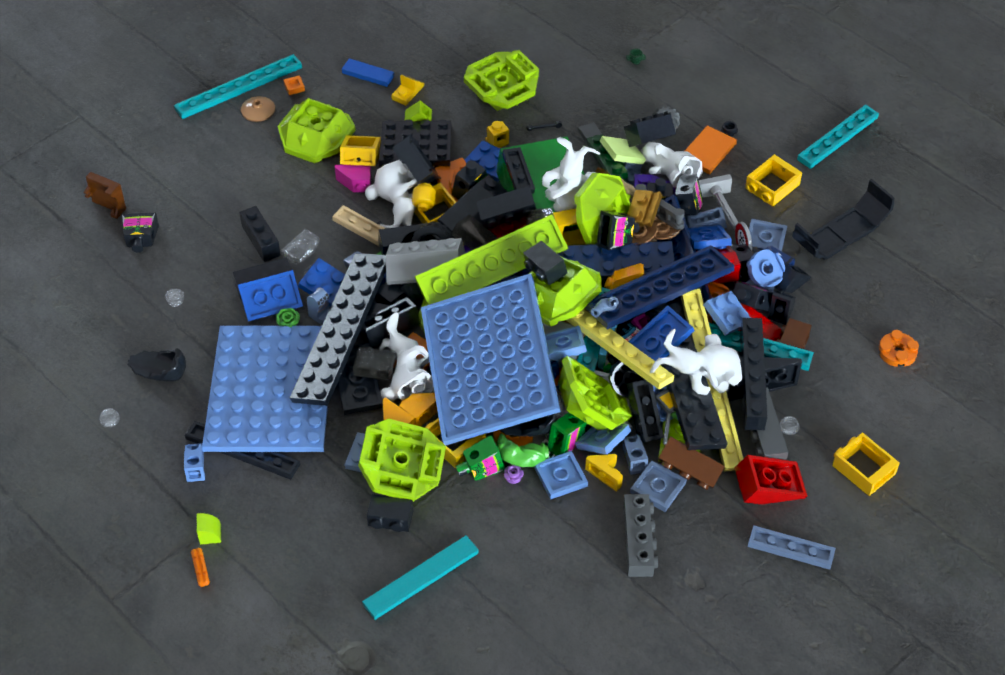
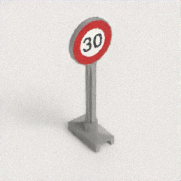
M730 174L699 180L702 197L713 196L719 206L722 207L728 222L735 231L736 244H746L752 251V239L747 225L744 222L737 221L723 194L731 192L732 177Z

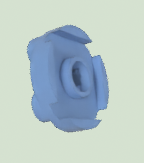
M762 250L756 252L747 262L749 276L757 287L770 288L782 281L785 265L779 254L773 253L770 250ZM764 265L769 266L770 270H768V274L763 270Z

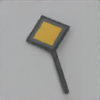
M668 388L655 395L656 402L667 413L663 439L664 445L668 441L670 417L675 412Z

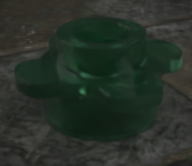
M635 48L630 50L629 55H626V59L638 65L640 61L646 59V55L643 54L642 50Z

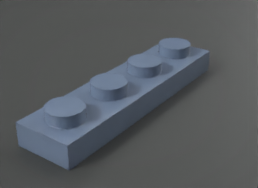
M754 525L748 543L750 548L829 570L831 569L836 549Z

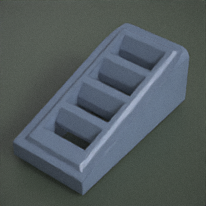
M722 207L700 212L697 215L687 216L689 228L721 225L723 229L727 228Z

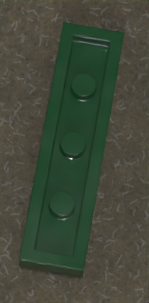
M603 134L586 138L588 147L600 153L593 154L601 167L609 175L620 176L621 179L628 178V171L623 163L614 161L600 143L601 137L604 136Z

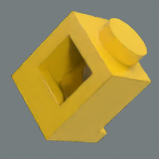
M494 121L491 126L487 127V137H485L487 143L498 148L508 145V127L503 121Z

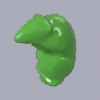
M502 433L498 437L497 447L501 458L512 465L533 468L549 457V449L544 442L540 445L528 443L524 446H518L516 443L508 440Z

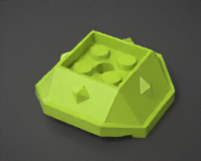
M520 50L495 52L469 65L464 75V83L483 102L489 103L496 111H499L503 108L509 109L515 105L518 106L519 103L535 96L539 68Z
M307 98L301 104H295L277 126L285 153L312 163H318L323 158L339 153L340 146L346 135L352 136L356 131L349 114L344 113L341 109L332 107L330 104L327 105Z
M592 173L574 196V201L577 205V225L586 245L597 244L601 210L627 214L629 211L631 195L626 193L620 176Z
M563 258L568 273L551 285H548L543 280L540 281L535 273L531 271L542 323L551 327L558 324L559 321L568 320L578 315L602 291L601 275L599 272L580 264L578 261Z
M569 356L562 360L563 366L558 386L566 411L597 430L607 428L613 430L632 417L626 398L616 393L607 380Z
M386 419L375 425L367 426L358 466L372 492L395 498L409 499L414 502L438 486L446 446L439 442L428 428Z

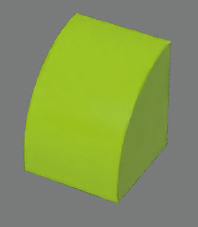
M421 100L405 110V120L431 121L432 109Z
M197 513V534L200 545L221 543V523L213 515Z

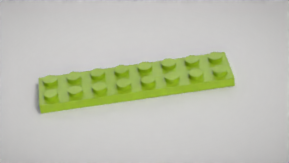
M549 215L421 273L414 278L427 305L485 288L526 269L523 252L540 241H543L557 254L566 251L568 246L553 215Z

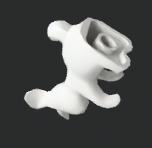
M561 137L557 138V142L567 148L566 154L561 160L559 167L546 172L542 177V185L548 188L545 191V197L555 202L553 205L555 212L575 209L577 207L574 201L575 194L590 175L596 173L587 172L585 175L581 174L584 155L587 152L600 154L595 149L583 146L579 151H574L572 143ZM557 179L556 183L550 186V182Z
M655 142L646 143L640 150L646 158L645 162L654 165L649 168V173L667 175L670 183L675 188H677L681 175L697 174L698 179L702 176V161L687 151L674 152L661 143Z
M400 160L377 169L374 184L368 186L365 190V196L369 201L376 200L380 196L394 204V224H380L384 228L399 227L401 224L410 226L416 209L412 204V194H409L407 190L417 185L418 182L414 179L415 177L408 170L406 164H403Z
M397 312L393 313L387 322L386 328L390 334V339H383L380 346V356L383 355L385 347H389L391 352L397 356L391 385L380 391L382 399L386 397L390 401H394L397 398L404 400L412 394L434 392L432 376L422 369L429 363L428 352L423 346H419L417 341L397 332L399 315ZM419 354H422L424 356L420 359L416 358V356Z
M675 329L667 335L664 341V347L669 351L670 355L666 358H658L650 370V373H654L659 365H670L680 373L689 374L692 389L697 394L703 395L709 393L710 387L704 386L701 383L702 376L709 379L711 385L720 394L727 391L729 384L735 386L742 380L740 359L737 351L733 348L722 346L717 334L705 336V347L700 352H694L688 348L671 345Z

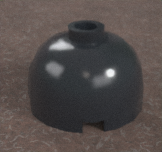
M620 360L614 362L609 370L610 385L616 393L623 397L628 396L626 383L644 380L643 377Z

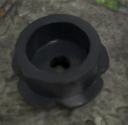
M733 121L724 122L721 132L731 137L734 136V134L738 133L736 123Z

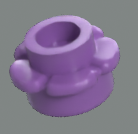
M515 465L507 466L504 469V478L511 484L520 482L524 475L521 467Z

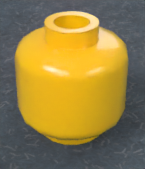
M428 183L418 184L413 189L412 204L419 211L423 212L435 206L436 190Z

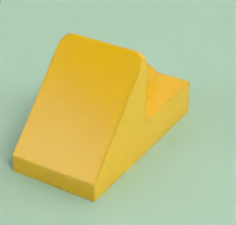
M400 75L401 85L391 96L393 101L406 106L424 87V83L411 77Z
M616 454L590 455L586 458L585 470L616 492L622 487L623 475L614 468L617 462Z

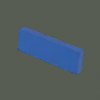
M348 59L342 68L343 74L386 87L394 78L393 71L353 59Z

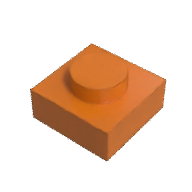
M300 75L283 80L289 95L305 91Z

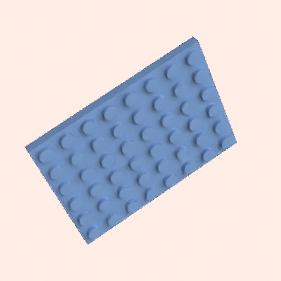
M531 273L421 307L442 441L445 446L561 412Z
M220 326L202 443L203 452H324L328 406L292 403L290 400L292 391L322 326Z

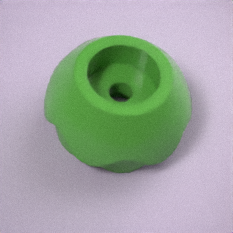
M293 308L281 309L276 315V322L279 326H297L300 321L299 313Z

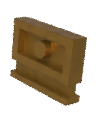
M635 190L627 215L634 217L635 222L639 226L649 225V227H652L662 199L661 192L653 193V191Z

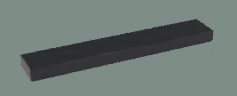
M194 421L185 434V439L196 444L203 443L205 424ZM220 452L290 480L301 465L299 460L278 452Z

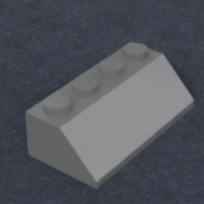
M449 238L446 240L390 244L386 253L387 285L416 283L415 276L466 254L462 239Z

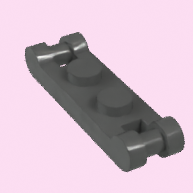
M637 184L635 186V190L648 191L644 184ZM661 199L656 217L674 229L682 230L685 227L683 220L685 216L684 210L676 209Z

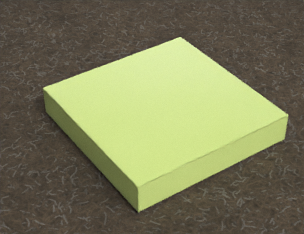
M602 136L600 139V143L614 161L644 164L646 158L636 146L629 147L627 139Z

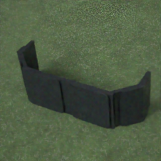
M870 179L866 193L853 208L812 233H809L797 223L792 237L814 257L822 258L823 260L829 259L847 248L848 245L860 240L878 228L881 222L893 210L895 198L873 179Z

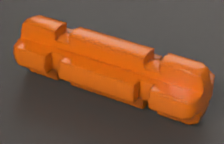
M192 549L191 555L198 585L200 587L208 586L210 581L202 549Z

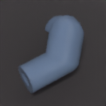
M616 297L601 299L592 308V316L599 317L602 312L613 311L619 304Z

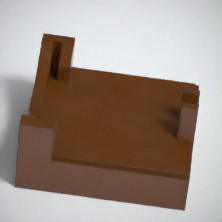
M90 172L86 176L88 186L84 191L85 197L89 198L91 196L92 202L111 209V217L118 219L126 210L121 185Z

